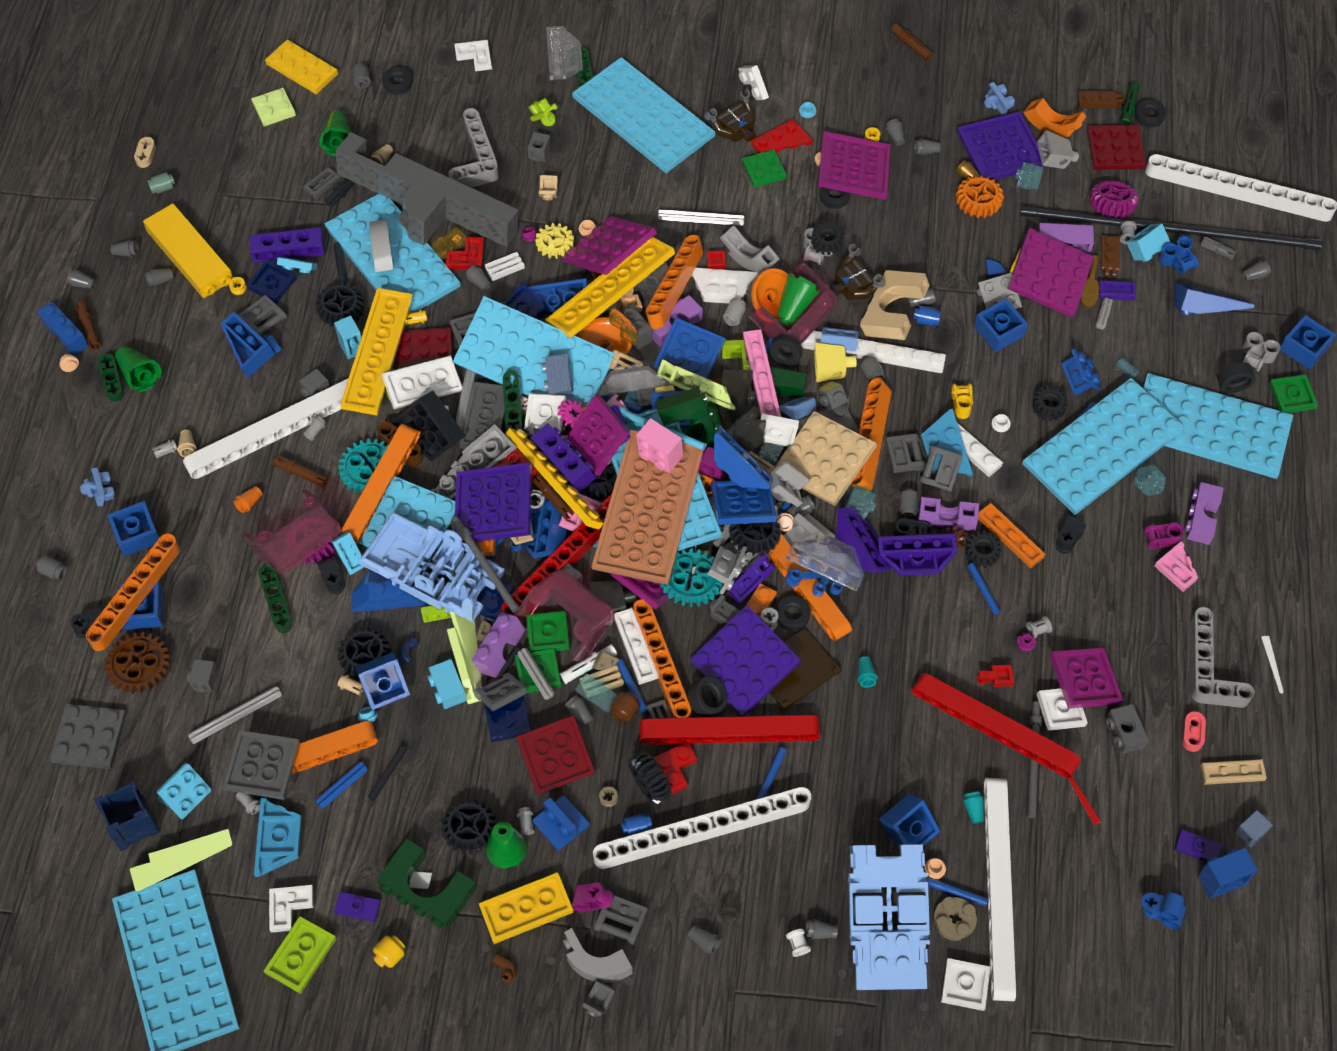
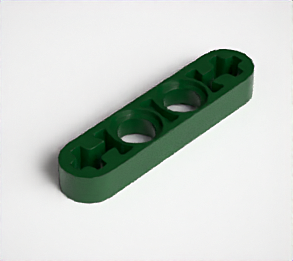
M509 370L503 375L506 432L509 428L514 429V426L510 424H515L516 430L521 429L524 431L521 378L517 372ZM511 375H513L514 378H516L513 380V386L515 388H511V383L508 381V379L511 378ZM511 393H517L518 395L517 400L514 402L508 400V396ZM514 410L518 411V418L511 420L509 417L510 413Z
M269 564L263 565L259 569L258 574L274 626L279 633H287L292 629L293 623L276 569ZM268 571L270 572V576L272 579V581L269 582L266 577V572ZM269 588H278V591L275 594L268 593ZM276 603L283 604L281 610H273V606ZM280 616H283L285 626L281 625Z

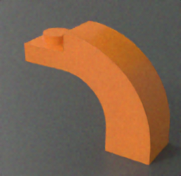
M1044 98L1031 101L1023 112L1028 120L1043 132L1047 130L1061 137H1069L1074 130L1082 126V122L1086 118L1083 111L1067 116L1058 114L1050 108Z

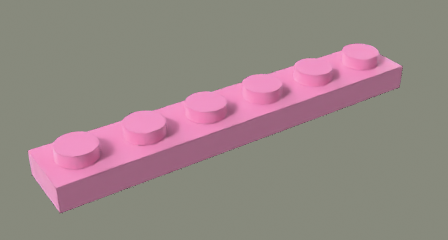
M762 331L743 332L760 415L767 414L781 417Z

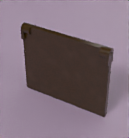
M805 628L784 641L787 647L802 662L769 692L782 710L787 709L841 672L839 666L826 654Z

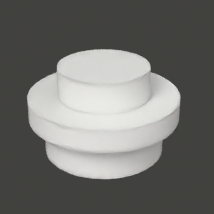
M1004 414L995 416L992 419V428L997 432L1007 431L1010 428L1009 418Z

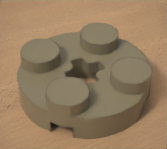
M946 897L936 907L933 921L941 936L948 940L958 941L971 935L977 923L976 910L973 905L962 898ZM957 914L961 921H957L956 924L952 923V918H949L950 915Z

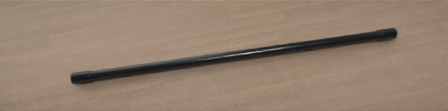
M1021 205L1020 216L1042 217L1111 226H1121L1122 222L1133 221L1136 223L1137 229H1145L1150 224H1163L1166 232L1293 246L1319 251L1323 243L1322 240L1301 239L1115 218Z

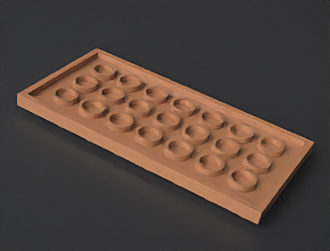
M630 430L629 435L631 438L626 443L593 559L592 569L669 585L704 451L682 442L683 458L668 473L665 470H659L653 462L644 460L639 455L636 437L639 431Z

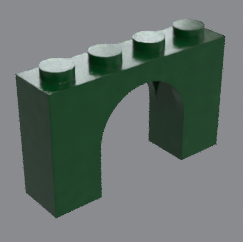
M770 367L776 396L803 397L806 386V373ZM754 389L753 398H755V403L751 402V406L753 404L758 406L757 397ZM761 415L747 428L749 429L748 437L756 438Z
M699 386L656 401L657 410L664 426L685 419L697 420L704 425V429L694 439L706 443L704 453L708 447H714V435L718 423L713 422L712 419L715 418L711 407H707L709 403L705 392H701Z
M406 839L378 876L379 889L386 895L391 893L397 897L396 900L401 905L407 906L408 904L414 908L413 911L420 917L426 916L431 919L430 922L437 928L441 929L443 927L448 930L476 891V883L457 871L450 883L440 894L429 898L416 895L410 889V879L426 855L423 848Z

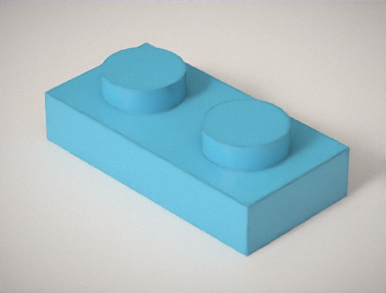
M278 257L277 265H282V269L293 270V268H299V272L303 273L317 270V263L286 257Z

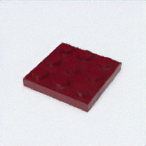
M1093 125L1087 127L1093 170L1145 169L1146 161L1139 125Z
M451 328L403 331L397 350V370L451 356L453 360Z
M574 715L516 737L537 795L595 773Z

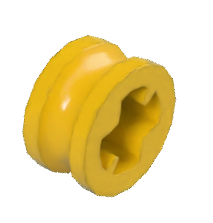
M870 127L865 131L864 139L879 142L880 131L877 128Z
M234 277L229 282V287L233 294L241 295L246 291L247 287L243 278Z

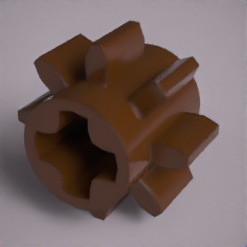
M958 525L953 526V529L950 527L946 528L947 534L956 535L957 547L965 546L963 541L968 539L964 533L965 529H958Z

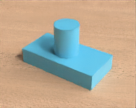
M347 531L331 541L349 575L364 568V566L360 565L362 555L350 532Z

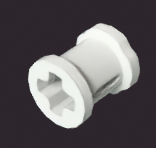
M803 929L791 931L786 935L793 948L792 955L794 957L802 956L811 951L804 938L805 932Z

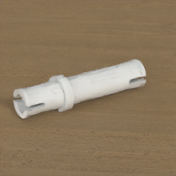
M612 644L602 649L613 656L617 655ZM599 652L591 653L590 657L559 673L562 681L567 684L593 669L592 666Z

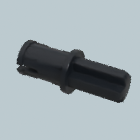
M345 178L338 187L333 188L334 191L325 199V203L329 207H333L354 186L353 181Z

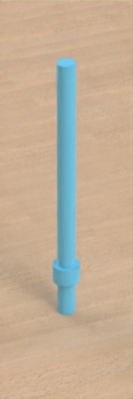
M619 406L623 419L626 418L643 426L649 421L646 418L629 412L627 408ZM665 427L682 438L683 443L702 451L705 450L706 443Z

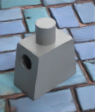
M1046 130L1037 141L1043 166L1064 169L1071 161L1076 162L1079 158V153L1072 150L1068 139Z

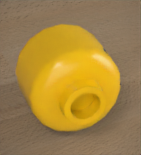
M395 935L392 937L384 936L373 948V952L376 955L373 959L381 968L384 965L392 968L404 957L405 952L403 949L405 946Z

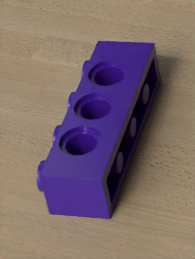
M321 227L250 235V253L253 263L276 261L278 257L294 259L324 255Z
M547 423L531 436V439L579 493L596 478L592 473L594 468L588 461L585 463L582 461L584 457L577 449L575 451L571 449L573 445L567 438L564 440L561 438L563 434L556 426L552 428Z

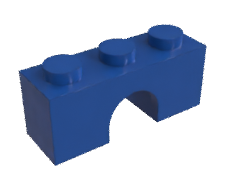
M53 302L37 311L43 325L52 334L58 336L62 345L71 355L76 356L88 348L83 334Z

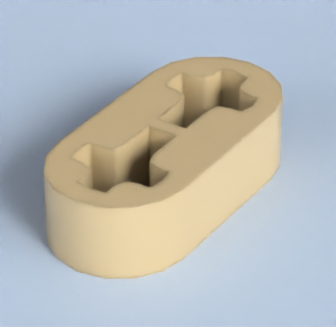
M151 137L140 139L134 155L137 166L141 168L148 167L151 164L156 150L154 140Z

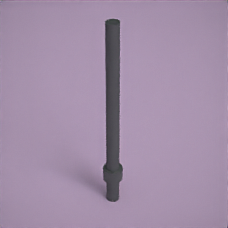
M454 517L451 521L458 530V535L462 538V541H465L511 611H518V605L471 537L472 533L463 525L458 517Z
M1038 701L1032 703V716H1030L1029 725L1031 730L1039 734L1040 727L1042 726V717L1040 716V704ZM1030 759L1028 818H1036L1038 763Z

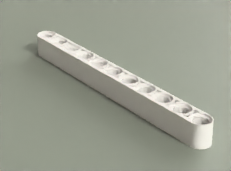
M1154 154L1150 156L1145 169L1146 174L1152 178L1320 221H1330L1337 209V202L1331 198Z
M348 379L184 458L183 464L193 479H198L310 425L312 419L316 418V416L325 418L341 410L340 404Z
M985 778L984 804L992 1000L1015 1001L1016 980L1007 779Z
M799 787L602 843L593 850L594 864L600 869H606L798 814L809 808L811 793L807 788ZM804 797L806 801L799 802L797 801V798ZM782 802L785 803L787 807L780 808L777 806V804ZM759 808H764L767 810V812L765 814H761L757 810ZM739 814H745L747 815V818L739 819L737 816ZM724 819L728 823L726 825H720L718 823V820ZM705 825L708 829L701 831L698 829V826ZM686 831L688 835L682 837L678 835V832ZM661 836H665L668 838V840L666 842H660L658 841V838ZM640 842H646L648 846L645 848H640L638 844ZM620 848L628 849L625 854L619 853L618 850ZM601 853L608 855V857L603 860L599 859L597 856Z

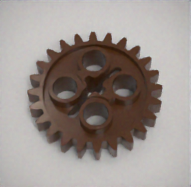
M134 632L133 638L126 635L125 641L120 638L118 639L119 645L112 644L114 651H108L110 657L105 658L107 665L104 668L107 671L106 675L110 678L111 684H115L117 689L122 687L124 693L128 689L131 694H134L136 689H138L140 694H142L143 688L150 691L151 685L158 687L156 681H164L162 675H168L165 668H171L168 662L171 660L170 652L164 641L161 642L158 636L154 638L152 633H150L146 637L145 633L142 632L140 637H138L136 632ZM144 648L143 651L137 652L139 649ZM134 674H138L137 677L131 678Z

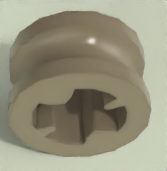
M604 787L600 791L599 798L602 805L612 807L618 802V794L613 787ZM606 793L613 794L611 801H608V799L604 800Z

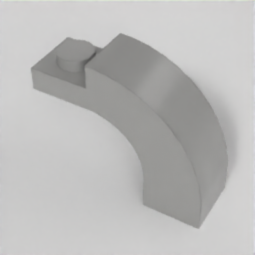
M387 220L369 222L375 271L394 270Z
M734 225L720 237L730 250L728 254L738 264L752 272L761 273L779 260V257L769 245L762 249L752 246Z
M572 928L564 932L565 940H563L567 951L570 952L566 954L567 961L580 976L594 982L600 980L603 983H610L633 974L632 966L622 949L607 957H594L584 951Z

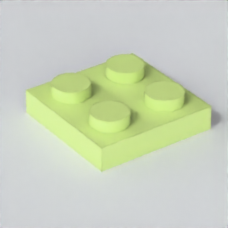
M284 88L251 98L263 126L296 116Z

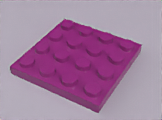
M824 131L817 186L885 200L888 188L891 144Z
M611 216L606 218L600 226L594 228L592 233L582 238L578 244L567 250L562 259L564 263L607 275L657 233L654 227Z
M1029 228L1007 289L1073 318L1094 256Z

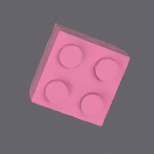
M650 418L637 433L639 455L644 460L653 462L659 470H665L670 473L683 458L682 438Z

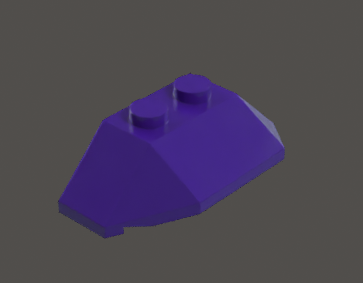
M854 507L840 508L838 510L836 538L854 569L873 573L889 571L890 566L879 556L878 536L872 526L857 513Z
M955 534L878 537L879 556L900 576L939 574L957 553Z

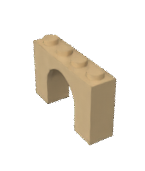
M886 270L882 278L886 281V285L878 287L874 292L873 299L867 306V311L864 318L861 319L860 326L865 336L905 340L911 327L907 315L888 313L884 310L889 303L899 298L924 299L930 285L925 273Z

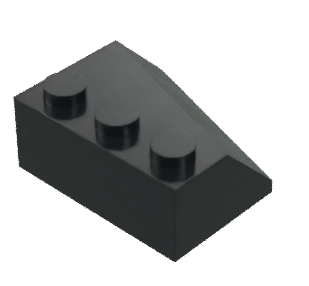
M434 391L420 397L390 422L397 428L403 423L420 431L417 444L421 447L422 454L430 461L435 460L466 437Z

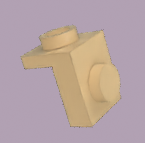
M540 175L539 196L543 197V200L557 198L558 176Z

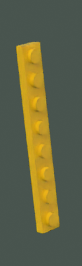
M509 428L506 432L509 439L586 526L600 529L604 523L599 519V514L589 508V503L578 495V491L567 483V478L557 472V467L547 461V456L538 451L537 445L527 438V434L523 430Z

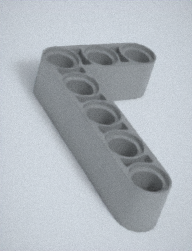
M468 108L463 113L464 124L477 162L452 168L448 175L449 178L468 187H475L494 182L498 179L499 175L497 161L479 113L474 108Z
M1200 607L1191 619V696L1198 703L1246 707L1255 693L1254 688L1250 684L1214 680L1213 613L1206 607Z

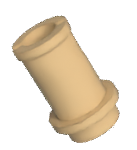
M342 675L340 677L338 686L341 690L346 689L359 696L362 694L363 687L361 682L349 678V675Z

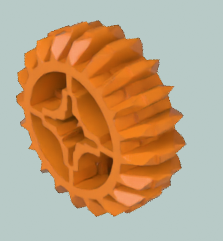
M974 175L973 178L968 177L966 180H963L956 192V202L960 210H964V214L970 213V217L975 215L977 219L980 216L985 219L987 215L991 217L993 213H997L998 209L1002 206L1004 198L1000 184H995V179L989 180V176L983 178L982 175L978 178Z

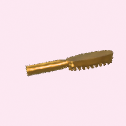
M1093 255L1094 258L1089 270V277L1086 280L1081 295L1082 306L1086 307V309L1092 308L1099 296V283L1095 280L1099 259L1097 255Z

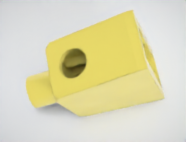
M815 343L816 382L844 378L846 367H856V356H845L844 346Z

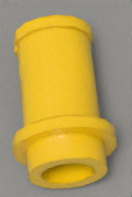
M420 309L419 312L408 313L407 318L412 319L406 320L405 324L409 325L419 322L424 324V321H428L426 310L422 311Z

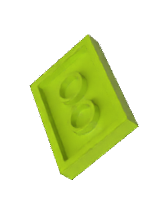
M299 916L264 969V973L301 994L337 938Z

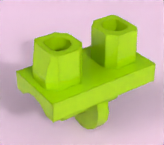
M546 98L535 101L529 106L533 113L530 119L532 122L541 119L544 126H552L555 123V116L550 111L558 107L555 103L550 105Z

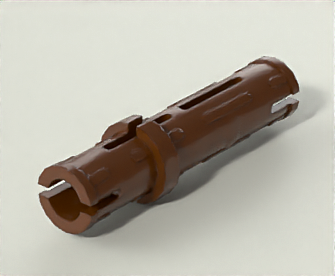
M898 23L891 27L890 32L896 35L900 42L908 45L926 61L933 56V52L914 38L910 31H906Z
M78 301L75 304L78 312V321L83 327L90 350H98L101 344L93 325V316L89 313L87 303L85 301Z
M279 454L276 456L278 460L274 459L273 461L274 466L286 470L288 474H295L322 488L326 486L324 482L328 483L329 478L298 464V461H291Z
M541 474L537 475L536 477L540 482L534 478L533 484L538 487L542 496L553 504L564 519H570L571 517L567 512L573 516L574 511Z

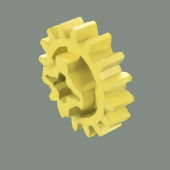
M552 223L551 227L545 225V230L540 228V234H536L535 241L538 252L542 251L543 256L548 254V258H551L553 255L558 259V255L564 256V253H567V250L573 247L574 236H572V231H568L567 226L561 228L560 223L558 226Z

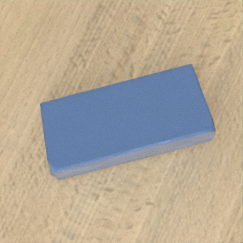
M824 327L822 328L821 343L844 346L845 350L856 351L859 332Z
M799 397L780 405L779 410L792 419L798 420L814 411L816 412V401L814 397Z

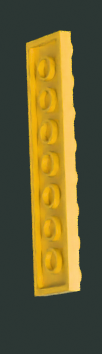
M652 237L607 275L601 274L545 319L546 323L560 329L568 338H572L675 254L674 248Z
M377 288L340 404L341 409L378 416L386 389L381 375L390 372L413 300V294Z

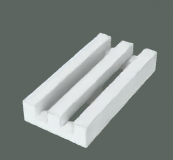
M517 252L485 264V269L492 281L525 268Z

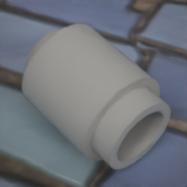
M738 298L733 299L729 303L723 315V319L728 325L740 324L746 311V303Z

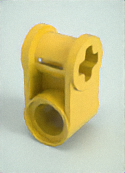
M952 384L951 396L954 414L960 419H966L970 416L973 405L972 384L959 386Z

